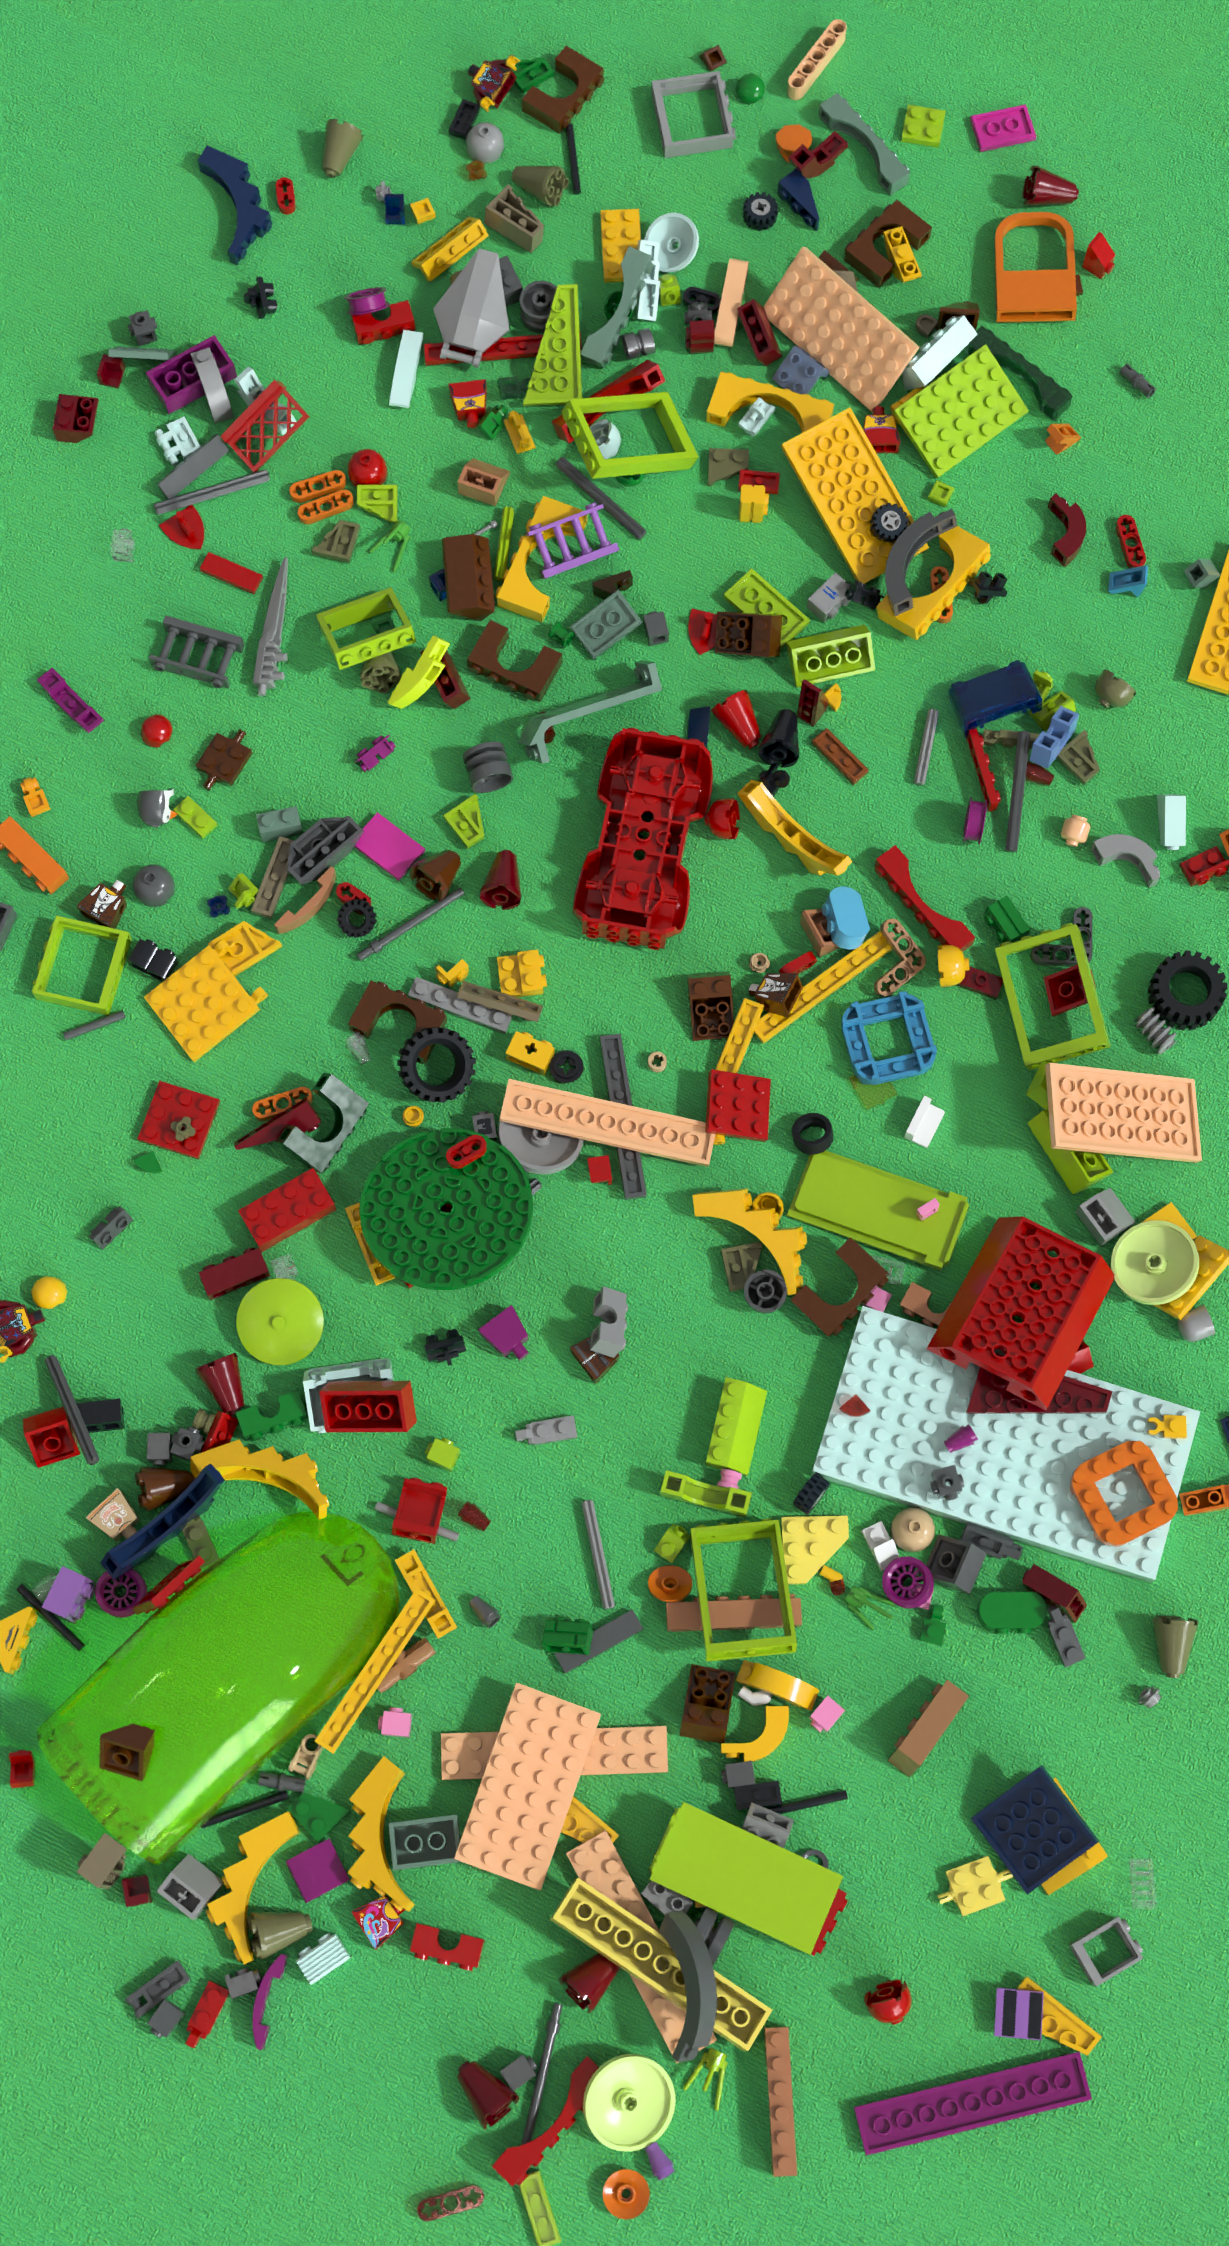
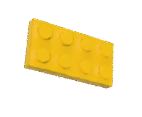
M639 209L601 210L604 283L624 282L621 267L622 260L629 246L638 250V241L641 240Z
M1200 1235L1194 1241L1199 1254V1270L1193 1285L1176 1300L1165 1304L1153 1305L1180 1321L1229 1264V1250Z

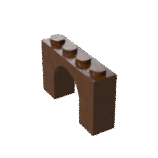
M565 46L555 58V71L573 81L577 86L576 91L565 98H554L532 86L522 98L523 112L559 134L571 123V119L575 114L578 115L584 103L592 98L593 92L597 87L600 88L604 82V68L568 46Z
M896 200L892 205H887L883 213L879 217H875L866 230L863 229L854 242L851 241L846 246L844 261L880 288L892 276L894 264L876 251L873 246L874 241L884 236V231L902 226L909 244L918 251L930 239L932 226L900 201Z
M490 620L467 659L468 668L474 674L486 676L493 683L499 682L505 685L512 692H520L527 699L540 702L562 664V653L544 645L530 668L521 672L509 671L503 668L497 660L500 651L509 638L508 628Z
M370 981L348 1026L350 1031L369 1039L379 1018L390 1010L399 1009L410 1013L416 1020L414 1033L420 1032L424 1028H444L447 1023V1016L440 1008H430L420 999L415 998L413 1000L408 998L406 993L400 990L393 991L383 982L377 981L376 983ZM435 1044L426 1046L419 1053L417 1061L425 1065Z
M851 1237L836 1251V1254L853 1269L857 1276L858 1287L854 1297L845 1304L830 1305L805 1284L791 1299L829 1337L832 1335L837 1336L844 1329L842 1324L847 1319L851 1321L859 1313L857 1308L862 1303L866 1305L874 1297L872 1292L877 1287L881 1289L889 1281L887 1276L890 1273Z

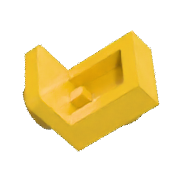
M463 959L448 972L440 965L435 967L436 978L443 985L447 984L450 988L458 981L462 982L469 972L468 964Z

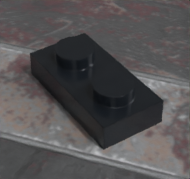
M779 1781L734 1787L737 1810L749 1809L751 1803L762 1807L782 1804Z

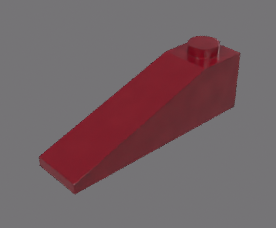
M805 679L801 685L797 717L814 727L827 710L829 700L821 689Z
M307 1097L235 1141L234 1147L236 1150L275 1141L287 1125L296 1126L304 1133L306 1131L310 1133L319 1127L318 1124L321 1123V1120Z

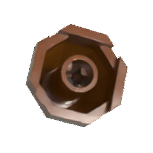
M444 850L420 860L411 867L410 878L412 881L416 879L418 882L415 884L416 888L430 900L438 898L437 901H442L447 896L461 867L460 856L454 851Z

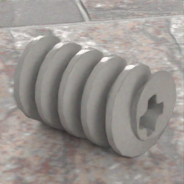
M1152 1007L1143 1012L1134 1022L1138 1021L1135 1026L1137 1029L1143 1027L1142 1035L1149 1034L1146 1038L1148 1042L1154 1040L1152 1047H1159L1157 1053L1160 1055L1177 1043V1041H1174L1177 1034H1168L1171 1027L1163 1028L1166 1021L1158 1022L1160 1013L1153 1015L1155 1007Z

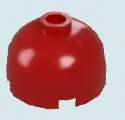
M361 449L349 459L348 475L355 487L357 485H382L386 481L388 474L386 462L377 451Z
M723 798L715 801L711 805L709 813L705 814V824L709 825L712 834L718 838L736 839L738 836L739 827L735 828L737 820H740L738 801L734 800L735 798Z
M898 1979L889 1980L876 1986L878 1990L872 1994L870 1990L866 1993L864 2002L867 2010L879 2022L891 2023L892 2025L898 2024L903 2021V2017L907 2015L911 2008V1994L905 1981L901 1984V1981Z

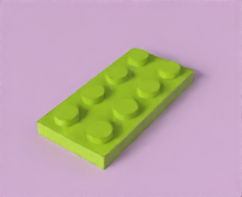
M752 568L724 593L723 598L741 613L782 615L780 649H783L787 641L795 638L810 623L808 617Z

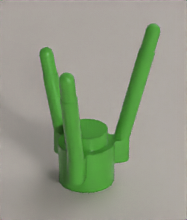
M398 520L389 532L369 550V553L372 554L391 538L397 542L402 540L403 542L392 569L393 572H396L406 544L411 538L408 535L410 527L405 522Z
M853 1586L845 1599L849 1603L847 1608L852 1610L871 1630H874V1626L857 1607L862 1608L865 1604L883 1616L893 1619L891 1614L867 1599L870 1597L891 1606H896L893 1601L866 1591L862 1587L858 1589Z

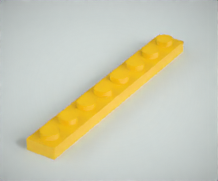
M881 931L805 985L788 1017L769 1012L760 1018L754 1034L762 1044L766 1043L891 951L893 948Z
M418 1588L415 1590L315 1739L316 1743L334 1754L436 1601Z

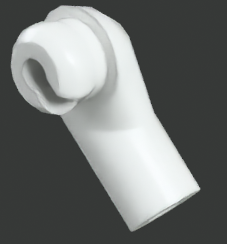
M743 1686L738 1696L752 1706H760L770 1702L772 1694L765 1691L753 1693Z

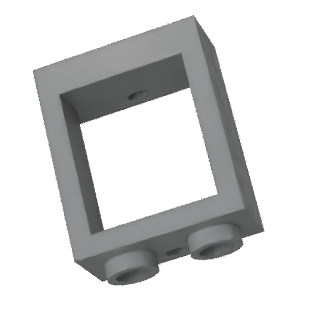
M1119 1916L1113 1917L1068 1944L1093 1987H1097L1143 1959L1141 1955L1143 1950L1136 1939L1132 1940L1128 1933L1131 1931L1125 1919H1120ZM1114 1926L1131 1956L1104 1973L1099 1974L1082 1944Z

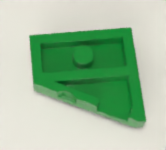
M544 57L534 58L533 60H520V63L515 64L517 70H512L517 77L514 84L522 94L530 90L532 86L535 87L554 76V70Z
M303 1793L287 1808L318 1843L350 1812L348 1808L307 1793Z

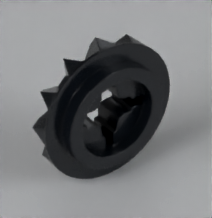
M569 1050L556 1053L550 1061L551 1075L556 1081L563 1082L564 1084L574 1083L575 1080L581 1077L583 1072L581 1057ZM568 1060L569 1066L573 1068L569 1069L567 1075H565L564 1069L560 1067L564 1066Z

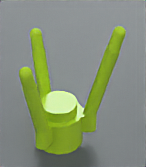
M710 2048L708 2054L704 2052L701 2061L683 2086V2090L686 2091L706 2063L705 2067L709 2069L703 2086V2091H707L714 2071L718 2072L720 2069L714 2107L715 2111H718L725 2069L728 2062L725 2061L726 2054Z

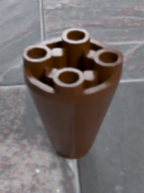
M140 1467L139 1472L135 1473L136 1485L141 1488V1494L138 1495L140 1508L151 1511L176 1500L195 1480L192 1472L190 1473L187 1470Z

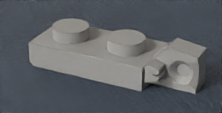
M574 1415L532 1422L525 1425L526 1429L515 1431L517 1442L528 1440V1444H534V1446L577 1438Z

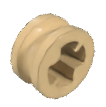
M653 1052L648 1058V1067L653 1072H662L666 1068L667 1058L662 1052ZM654 1058L662 1059L661 1066L657 1067L656 1064H652L654 1063Z

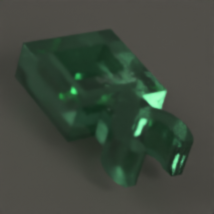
M518 376L498 378L497 383L501 400L520 398L521 393L526 395L528 390L526 385H529L531 378H524L522 381L518 380Z

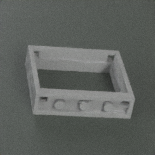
M719 71L652 81L651 94L665 158L733 148V140L736 139L735 127H731V123H733L732 112L727 109L729 107L728 95H724V90H726L725 81L721 80ZM714 89L724 134L672 142L663 96Z

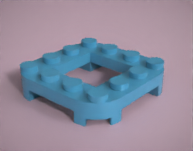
M902 991L896 996L860 1004L857 1001L846 1009L842 1017L841 1030L853 1072L862 1084L877 1085L924 1074L932 1068L937 1048L933 1043L922 1000ZM903 1017L913 1053L875 1062V1059L872 1058L864 1026Z

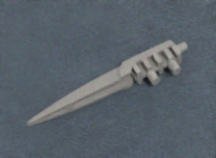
M287 557L283 559L269 601L262 637L259 640L253 684L258 687L257 695L261 697L266 695L267 689L275 688L274 682L284 680L285 678L284 672H278L279 668L276 664L280 663V661H287L288 658L287 654L281 653L279 648L282 641L281 633L287 592Z

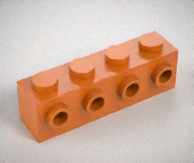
M11 816L0 824V850L5 849L8 852V858L14 864L18 862L22 866V872L28 878L32 876L36 880L35 884L42 892L46 890L51 895L69 879L66 871Z

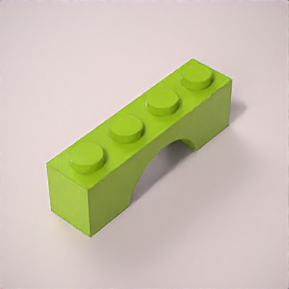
M667 1470L660 1491V1496L744 1518H746L752 1492L706 1484L686 1475Z

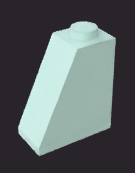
M1179 794L1157 795L1160 843L1162 846H1167V850H1179V846H1186V796Z

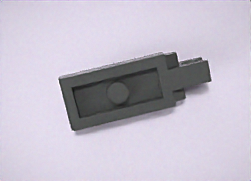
M969 1522L966 1523L960 1540L972 1543L988 1555L998 1559L1009 1556L1019 1560L1023 1547L1014 1543V1540Z
M1055 1604L1046 1608L1051 1618L1047 1622V1628L1063 1666L1068 1667L1085 1659L1083 1650L1065 1613L1061 1614Z

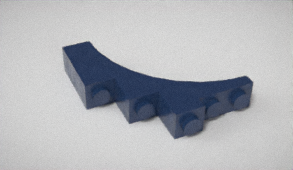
M207 145L198 159L200 172L222 186L237 210V228L228 254L230 263L238 265L240 260L245 258L247 249L250 244L254 243L256 235L263 238L265 233L270 231L272 227L270 212L259 207L261 203L259 188L247 183L250 179L248 163Z
M212 1464L205 1466L189 1487L164 1511L128 1539L109 1550L100 1563L110 1576L116 1579L150 1559L162 1544L179 1535L188 1522L207 1512L214 1502V1495L225 1481L220 1472Z

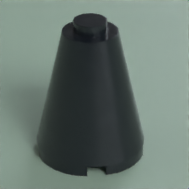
M790 709L778 711L759 746V757L769 765L778 763L782 764L781 767L786 768L795 765L798 761L797 715Z

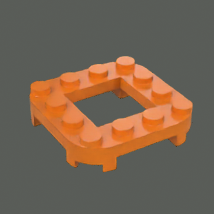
M1142 1441L1124 1442L1080 1464L1071 1476L1070 1491L1072 1495H1075L1095 1533L1094 1537L1108 1546H1123L1165 1525L1178 1511L1177 1497L1151 1449ZM1133 1465L1153 1504L1115 1522L1095 1482Z

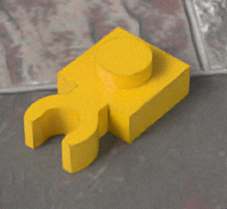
M1164 1415L1162 1416L1163 1421L1155 1417L1147 1420V1423H1154L1156 1425L1155 1430L1147 1431L1148 1435H1156L1159 1432H1163V1438H1187L1186 1416Z

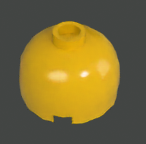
M938 945V968L941 975L940 986L951 987L961 983L965 978L966 971L970 970L969 958H965L963 951L956 946Z

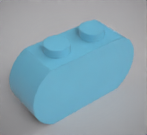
M849 887L834 888L822 906V913L827 920V931L830 933L833 943L848 950L856 949L862 945L865 936L870 930L861 896L857 891Z

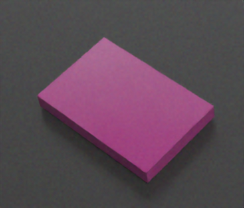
M1026 104L970 117L980 152L1036 140V134Z
M378 812L363 828L364 833L354 846L398 881L425 852L424 847Z

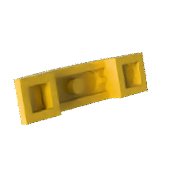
M359 1202L346 1207L345 1210L377 1286L396 1277L376 1260L367 1246L361 1227Z
M413 1549L396 1559L395 1562L412 1593L418 1588L436 1600L426 1614V1618L437 1638L439 1639L455 1630L457 1626L415 1550Z

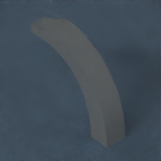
M952 509L941 512L936 517H933L931 512L921 516L910 524L894 543L886 563L885 582L888 601L895 616L913 608L912 596L906 586L905 578L908 566L916 552L934 537L957 527L956 514Z
M682 1910L667 1912L659 1929V1933L668 1942L678 1959L686 1988L685 2022L672 2058L677 2063L694 2060L698 2054V2049L709 2045L717 2011L716 1980L708 1949L697 1927Z

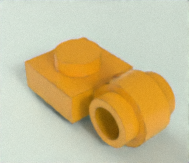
M36 777L24 779L20 785L26 795L23 798L31 817L51 810L43 789H40Z

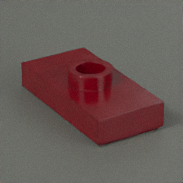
M970 967V970L965 973V978L957 986L997 999L1003 978Z

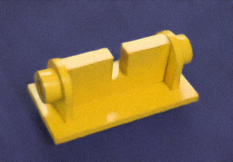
M516 411L509 412L508 419L503 420L516 453L520 454L536 448L522 414L519 415Z

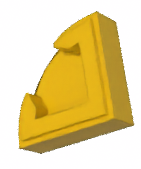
M835 683L824 694L829 700L828 706L836 712L840 707L842 696L839 686Z

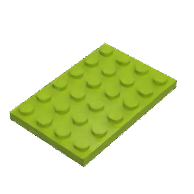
M986 344L892 411L935 478L943 475L1029 412Z

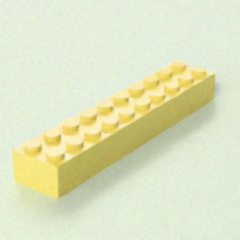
M576 1878L550 1920L686 2012L687 2001L683 1973L678 1959L668 1942L659 1932L581 1879ZM714 1970L717 1990V2011L713 2031L742 2051H749L772 2009Z

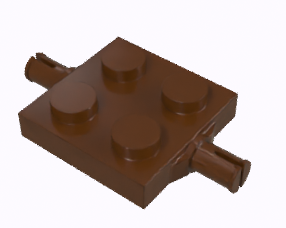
M239 729L233 739L216 733L196 764L198 770L208 775L203 785L206 790L210 791L215 781L224 782L232 786L253 754L251 749L241 744L246 735L243 730Z

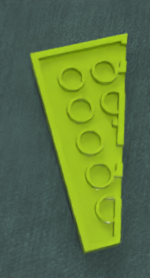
M577 284L557 286L523 406L565 405L569 399H582Z

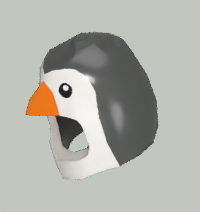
M169 788L167 791H139L137 810L140 818L146 825L157 828L168 823L170 819L178 814L169 809V798L174 795V788Z

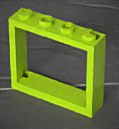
M392 587L316 614L320 630L340 670L416 642L412 625ZM395 609L402 626L338 648L331 633L332 631Z
M56 916L55 921L49 928V940L45 942L43 947V960H40L38 963L37 972L39 973L37 979H34L32 983L33 995L36 1000L109 1016L132 941L130 933ZM64 930L117 942L99 1004L45 992Z

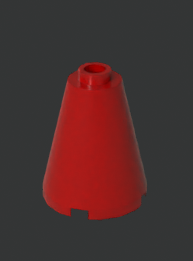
M741 690L729 696L722 705L718 703L711 709L713 715L744 748L752 749L760 744L759 740L762 737L747 690Z

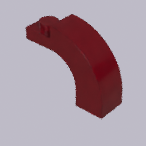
M834 131L815 149L810 151L802 144L788 158L790 163L804 177L813 178L835 164V159L849 146Z
M1056 493L1050 498L1048 508L1063 523L1066 534L1054 543L1051 554L1065 567L1075 559L1082 547L1086 534V520L1076 502L1069 507L1068 502Z

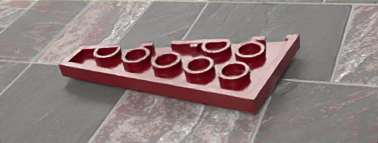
M980 1367L966 1414H1105L1113 1391L1064 1376L1047 1410H1044L1007 1391L1009 1381Z

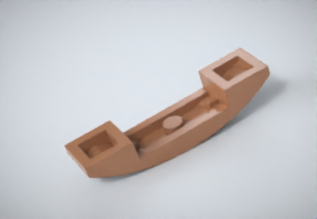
M332 866L317 880L320 890L295 915L288 910L274 924L278 934L298 928L310 920L323 907L333 890L336 880L335 869Z

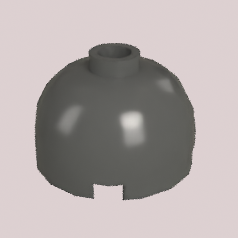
M150 864L143 866L135 874L133 890L136 898L144 903V905L158 907L166 904L167 900L174 895L175 883L172 875L166 868Z
M765 1269L751 1274L746 1280L744 1297L749 1307L754 1311L762 1314L773 1313L780 1309L786 1300L787 1287L784 1279L777 1272Z

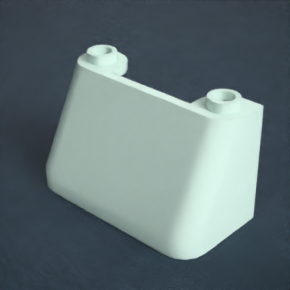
M374 1359L306 1370L304 1372L303 1385L311 1432H326L319 1391L329 1381H394L391 1359Z

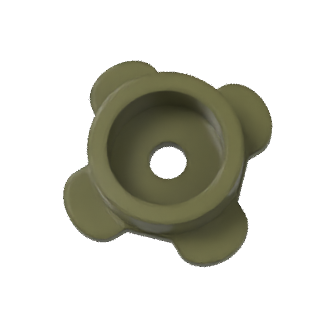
M183 1117L181 1121H174L171 1124V1129L175 1131V1138L178 1141H183L195 1135L196 1130L191 1126V1119L189 1117Z

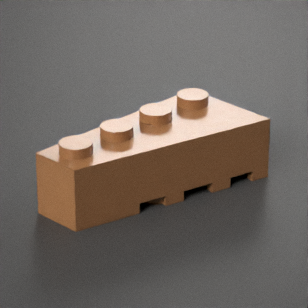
M946 1680L943 1685L937 1684L931 1693L934 1697L930 1702L927 1700L919 1709V1712L922 1714L918 1719L915 1717L906 1728L909 1730L905 1737L903 1735L900 1736L894 1745L896 1747L895 1751L887 1760L908 1777L921 1766L969 1697L949 1680Z

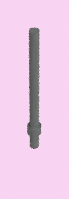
M458 888L447 895L442 901H438L379 940L375 939L369 943L370 946L356 954L358 959L362 961L373 953L377 954L382 951V947L463 896V890Z
M554 2003L550 2021H547L545 2029L547 2035L521 2145L532 2141L556 2033L559 2034L561 2026L559 2020L563 2005L559 2003Z

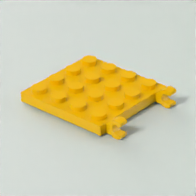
M224 939L218 942L214 949L208 945L144 996L148 1004L194 1062L261 1009L257 1004L268 997V994L261 987H258L250 996L220 957L232 948Z

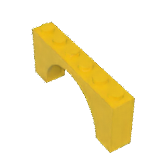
M720 372L707 410L706 422L725 427L735 412L747 405L754 404L758 397H760L765 403L780 406L792 414L803 433L831 418L834 403H830L825 399H816L807 394H798L789 389L777 388L768 383H759L751 378L738 377L733 373Z
M543 496L541 501L536 503L534 508L535 515L533 519L528 520L526 530L529 532V527L540 523L542 527L584 510ZM588 514L578 517L583 531L588 522ZM571 520L560 524L564 536L577 537ZM553 528L541 531L544 541L556 537ZM525 534L519 540L518 547L520 548L517 553L514 552L511 558L512 565L509 570L506 569L503 576L504 583L502 587L499 586L497 588L495 598H497L498 607L542 623L550 607V597L537 590L527 577L525 571L527 560L531 552L538 545L534 535L526 537Z
M959 526L939 535L940 548L951 557L954 563V568L948 581L937 591L929 595L912 598L913 608L897 616L894 615L888 601V595H886L876 606L880 620L917 641L921 635L927 632L932 622L938 620L945 607L951 605L954 597L964 590L970 578H974L980 567L989 561L991 557L989 543Z

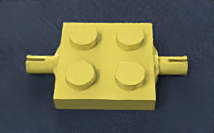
M986 1856L946 1871L949 1891L937 1895L940 1905L953 1900L963 1917L1004 1902L1005 1897L1001 1890V1882L1013 1878V1875L1009 1869L997 1873L992 1867L989 1857Z

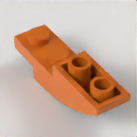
M1219 1485L1179 1494L1184 1516L1229 1509V1485Z

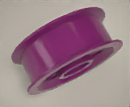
M367 288L344 296V299L348 300L350 309L347 313L349 315L366 314L388 307L390 304L386 302L384 295L386 288Z
M970 797L964 824L963 843L965 840L978 841V845H980L986 817L987 800L985 802L972 801V797Z
M904 1556L893 1560L886 1567L882 1577V1586L887 1597L896 1605L910 1609L923 1605L930 1598L934 1589V1579L931 1571L922 1561L914 1557ZM912 1578V1584L909 1587H904L905 1579Z
M133 1569L121 1575L119 1582L117 1579H113L107 1571L104 1572L99 1578L95 1589V1596L99 1606L108 1614L119 1618L134 1615L135 1612L132 1607L147 1594V1586L144 1579ZM122 1586L126 1587L125 1596L118 1598L116 1596L117 1589ZM131 1594H137L136 1598L132 1597Z

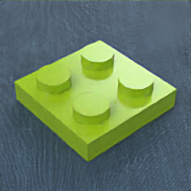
M908 104L901 142L939 148L946 111Z

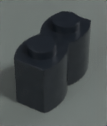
M139 939L127 960L130 966L161 982L171 975L178 963L175 957L176 954L167 948L164 950L159 949L157 944L149 939H146V941Z

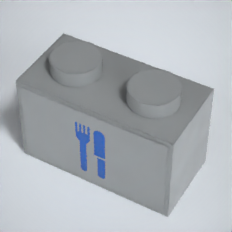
M835 572L808 598L807 609L824 623L829 618L833 619L838 614V609L843 605H848L851 601L845 596V591L849 589L850 584L845 583L846 581Z

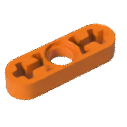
M333 470L296 482L291 485L289 490L291 499L296 503H303L340 491L346 486L345 474L340 470ZM334 478H338L340 482L336 483L334 481ZM315 483H322L324 485L321 490H314L312 488ZM300 490L302 495H298L296 491Z
M340 490L305 503L298 509L299 520L301 523L309 525L347 511L354 504L353 495L348 490ZM345 497L347 502L344 503L341 498ZM324 503L331 505L328 511H323L320 507ZM308 511L310 516L307 517L304 515V512Z
M937 566L932 569L930 574L931 593L937 591L948 581L949 573L946 568ZM937 573H940V575L942 576V581L940 585H938V577H936ZM952 603L944 609L945 613H947L946 616H942L941 613L938 620H936L937 622L944 624L952 619Z
M299 1087L256 1101L252 1107V1112L257 1120L266 1121L293 1106L290 1096H293L295 1100L300 1098L301 1093H304L311 1104L313 1096L307 1087ZM280 1099L289 1101L285 1109L277 1107V1102ZM271 1102H273L275 1112H272V1109L270 1108ZM260 1106H263L265 1109H267L265 1110L264 1115H261V1113L258 1112L260 1110Z

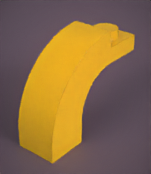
M743 1660L736 1681L741 1684L765 1691L794 1706L810 1711L819 1692V1689L798 1678L766 1665Z
M766 1706L765 1727L761 1736L750 1743H721V1754H726V1758H739V1754H743V1762H755L771 1754L785 1736L789 1721V1706Z

